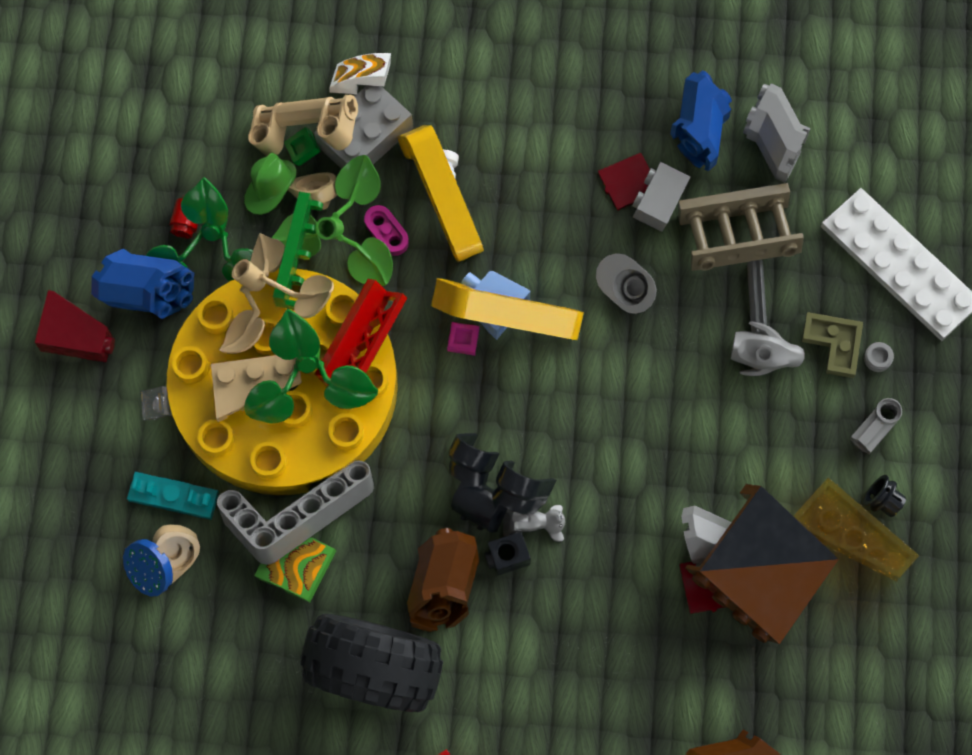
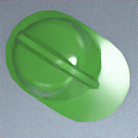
M270 153L268 156L255 162L251 168L250 176L252 182L245 194L247 210L253 214L262 215L275 209L296 178L297 170L295 165L289 160L280 159L274 153Z

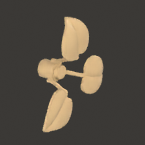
M259 233L251 260L243 259L239 261L232 270L233 279L243 285L240 291L245 294L253 311L245 310L233 319L227 330L224 343L219 350L227 354L241 353L255 345L261 337L265 322L258 318L260 310L250 291H260L267 283L294 298H298L294 305L295 313L302 318H311L319 313L328 302L334 289L333 282L322 275L311 276L303 282L300 293H297L267 278L269 273L279 269L285 245L277 239Z

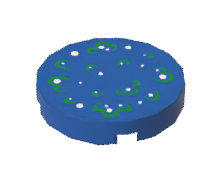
M141 539L133 542L125 549L123 555L124 569L133 586L141 593L150 597L159 596L168 590V586L172 584V567L165 553L160 554L157 550L158 545L149 540Z

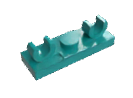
M135 472L127 500L212 520L219 491Z

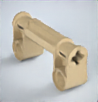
M350 94L340 99L326 97L276 103L271 107L257 105L253 111V120L248 140L265 156H268L270 153L278 155L284 146L287 126L318 123V135L335 150H343L349 146L353 138L355 119L358 114L357 100Z

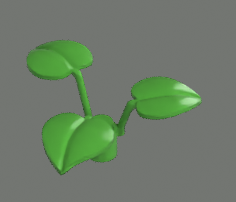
M360 155L355 157L341 169L335 181V190L340 198L349 199V201L337 212H334L332 217H323L316 222L314 217L310 215L308 224L315 225L316 234H305L302 250L309 251L312 257L321 249L320 238L324 240L338 239V241L345 242L357 249L349 255L347 262L349 273L355 280L365 284L367 279H374L381 286H386L391 279L393 271L392 255L387 245L380 239L369 237L360 246L357 242L342 235L344 225L339 219V216L349 209L354 201L360 205L369 204L376 199L380 192L381 181L368 156ZM293 214L282 222L277 232L272 236L273 239L279 240L285 246Z

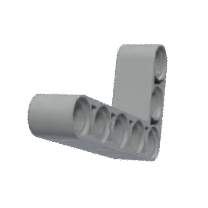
M354 461L267 522L235 490L223 492L217 499V506L224 524L258 562L267 565L278 561L368 497L373 492L374 483L369 465L364 461Z

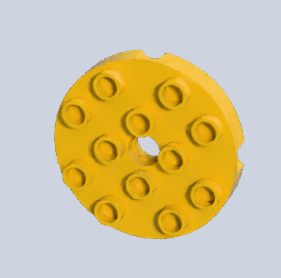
M279 269L269 273L267 278L276 282ZM297 269L295 276L306 280L311 276L322 275L329 278L334 284L331 296L323 309L311 318H303L318 334L320 340L319 360L322 361L359 294L329 276ZM234 279L207 296L192 311L178 332L171 350L167 369V393L172 416L190 450L203 465L221 479L234 486L261 494L295 495L307 493L312 483L331 477L354 461H365L385 435L393 417L398 390L397 369L389 335L387 334L366 372L374 386L378 389V395L369 403L352 409L336 407L325 398L324 391L327 386L314 375L316 370L311 373L300 371L302 383L293 391L286 393L294 401L293 413L287 420L280 423H266L250 418L246 415L245 410H239L218 422L216 419L211 364L276 355L270 348L269 338L272 329L287 310V308L275 305L273 299L275 287L266 283L260 291H250L260 310L258 318L265 322L263 333L255 345L246 351L236 354L221 352L219 349L224 343L227 330L233 319L245 310L253 311L245 294L240 291L243 285ZM293 285L292 291L300 293L301 286ZM290 296L289 300L297 301L298 299ZM381 325L373 328L370 335L376 333ZM367 348L360 352L357 360L364 356Z

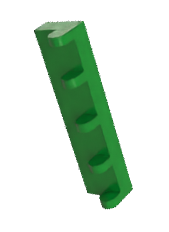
M300 191L276 281L292 290L293 285L302 286L305 281L304 278L295 276L299 259L309 260L311 257L309 251L302 250L305 234H316L315 225L308 224L311 210L321 211L323 208V203L312 200L310 193ZM275 288L273 293L275 305L294 310L296 301L289 300L290 295Z

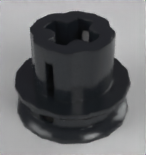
M882 475L868 489L863 499V504L870 506L873 512L881 510L889 517H893L903 508L906 496L896 490L897 483L895 481H889L887 475Z

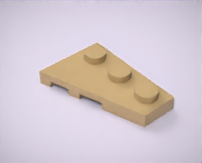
M274 355L211 364L217 421L220 422L239 410L244 411L248 393L260 382L274 381L282 390L293 371L296 358L285 360ZM298 371L291 388L302 383L300 371Z

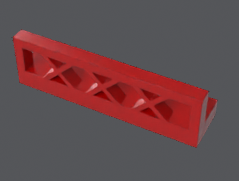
M367 279L322 359L329 378H331V374L335 369L346 365L357 367L365 373L368 371L407 300L403 293L386 291L376 280ZM388 301H394L391 308L383 311ZM381 325L376 333L370 335L373 328ZM367 348L364 356L357 360L360 352ZM317 368L314 375L326 386H328L329 384L324 382L321 373Z

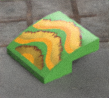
M310 537L278 561L267 565L260 563L254 576L263 582L284 590L290 595L311 602L336 550Z

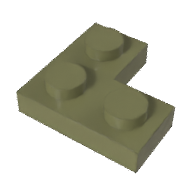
M807 312L802 342L829 347L826 367L827 374L854 378L857 369L863 322Z

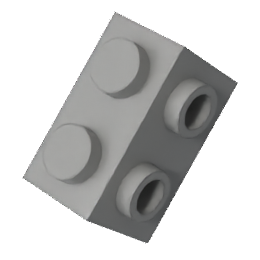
M660 162L657 170L651 168L644 181L648 185L645 193L639 191L632 205L637 208L633 218L663 232L690 176Z

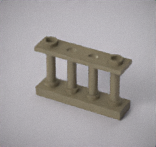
M788 183L680 200L678 202L679 224L691 225L697 250L691 252V271H706L719 266L780 256L791 257L801 253L804 239L803 233L791 235L783 209L788 208L790 189ZM773 211L780 237L763 239L756 213ZM744 215L752 241L736 244L729 217ZM718 220L725 246L708 248L702 222Z

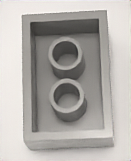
M366 85L354 96L358 103V114L355 119L353 138L348 147L340 151L335 150L318 135L317 130L314 132L318 147L341 169L350 160L360 155H366L372 164L376 163L398 143L397 136L413 129L412 114L382 86Z

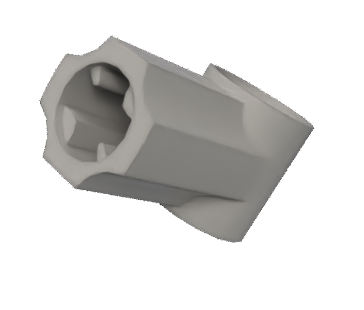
M892 398L881 400L873 412L850 437L854 445L862 452L870 454L899 421L902 415L900 403ZM880 410H891L894 419L888 420L883 418Z

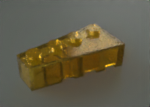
M829 478L823 482L794 515L822 544L896 582L919 557L915 551Z

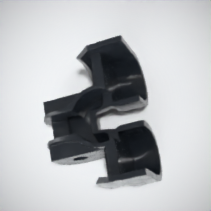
M476 433L456 434L448 454L451 459L449 473L461 481L451 503L452 510L461 515L460 519L464 521L469 519L478 525V530L482 531L485 529L494 533L498 531L508 509L520 514L529 515L534 514L546 503L557 481L556 479L537 480L528 478L512 469L515 462L512 460L504 461L497 474V488L494 490L487 486L486 483L489 472L492 471L500 453L486 452L473 447L478 437Z

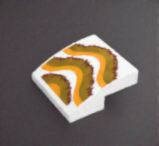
M391 53L365 54L338 63L331 81L330 93L357 94L359 85L384 87L391 64Z

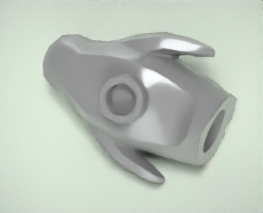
M750 321L749 324L759 329L760 332H735L731 360L753 367L749 370L740 371L742 375L762 376L780 368L798 367L804 361V350L798 345L790 344L770 326Z

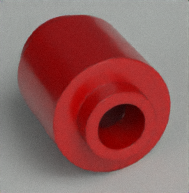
M183 198L176 199L169 224L171 226L170 232L177 237L190 239L193 233L197 232L198 224L186 218L181 210Z

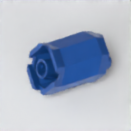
M703 70L698 74L693 72L685 79L680 118L672 124L671 136L673 139L679 138L681 141L678 145L680 152L695 167L701 168L705 165L704 170L709 171L717 164L722 124L730 117L731 108L729 103L732 102V99L724 89H719L713 83L710 75Z
M121 249L106 256L101 262L104 265L101 272L96 270L92 275L91 295L115 308L151 312L163 319L180 311L181 308L188 307L193 300L194 272L171 259L135 255L125 249Z

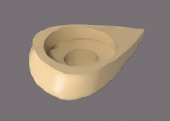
M326 172L297 177L287 191L296 198H298L299 191L310 193L312 200L323 203L322 210L328 208L330 201L337 196L335 190L336 176Z
M170 524L160 527L152 542L159 546L157 550L160 554L165 553L170 561L173 572L172 583L193 565L200 552L197 535L189 528L181 525Z

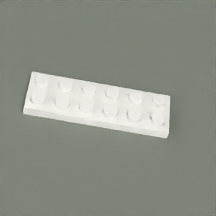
M862 188L822 222L821 228L941 341L972 314V291Z

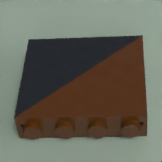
M745 484L740 494L747 502L701 566L687 565L686 569L693 575L692 580L703 589L708 588L713 593L712 599L715 602L733 611L732 617L735 620L752 628V635L763 643L770 641L780 644L839 559L762 486Z

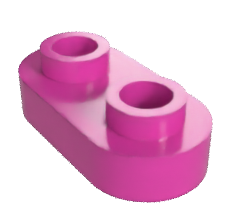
M376 205L369 208L364 216L365 226L374 238L383 241L389 248L392 256L403 254L409 245L407 232L386 207ZM378 219L384 221L382 225H375L374 222ZM398 240L400 243L397 246H392L390 242Z

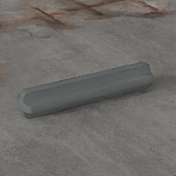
M750 261L747 263L750 320L767 325L763 261ZM751 326V332H760L759 329Z

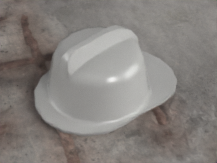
M617 253L608 255L599 263L596 270L598 286L621 309L628 313L637 314L651 307L656 297L655 281L638 263L624 254Z

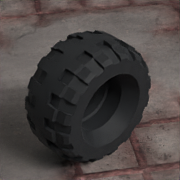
M323 613L317 617L313 626H309L299 664L303 667L302 678L308 685L319 688L322 691L387 709L418 713L425 710L429 700H433L442 672L443 660L440 659L441 647L439 644L427 638L364 620Z

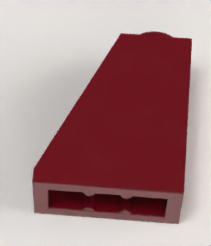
M48 290L35 339V344L39 350L46 353L106 362L108 354H112L115 345V339L108 327L55 291Z

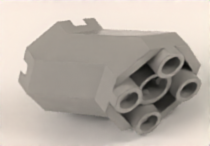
M764 84L757 98L759 100L756 106H753L748 114L747 124L743 133L747 135V139L757 143L774 178L785 183L800 156L802 143L805 144L810 128L800 124L782 88L774 84H770V86Z
M697 506L683 508L681 517L683 524H689L687 531H684V536L693 564L696 563L697 567H700L732 522Z

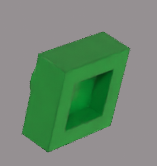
M306 127L284 142L293 163L297 166H301L321 152L311 130Z

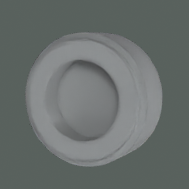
M882 342L871 344L864 354L866 366L875 372L887 370L894 359L891 347Z

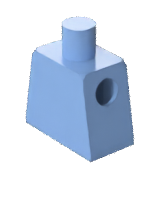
M494 271L488 272L482 281L470 272L461 282V284L475 290L530 300V291L527 288ZM480 322L496 340L507 328L505 326Z

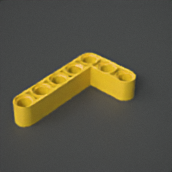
M423 125L397 136L406 159L414 160L456 261L460 262L483 252V245L434 128L431 125Z
M440 278L436 280L431 303L432 307L455 317L572 340H578L584 312L475 290L461 283Z

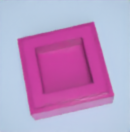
M452 322L447 351L475 355L480 326Z

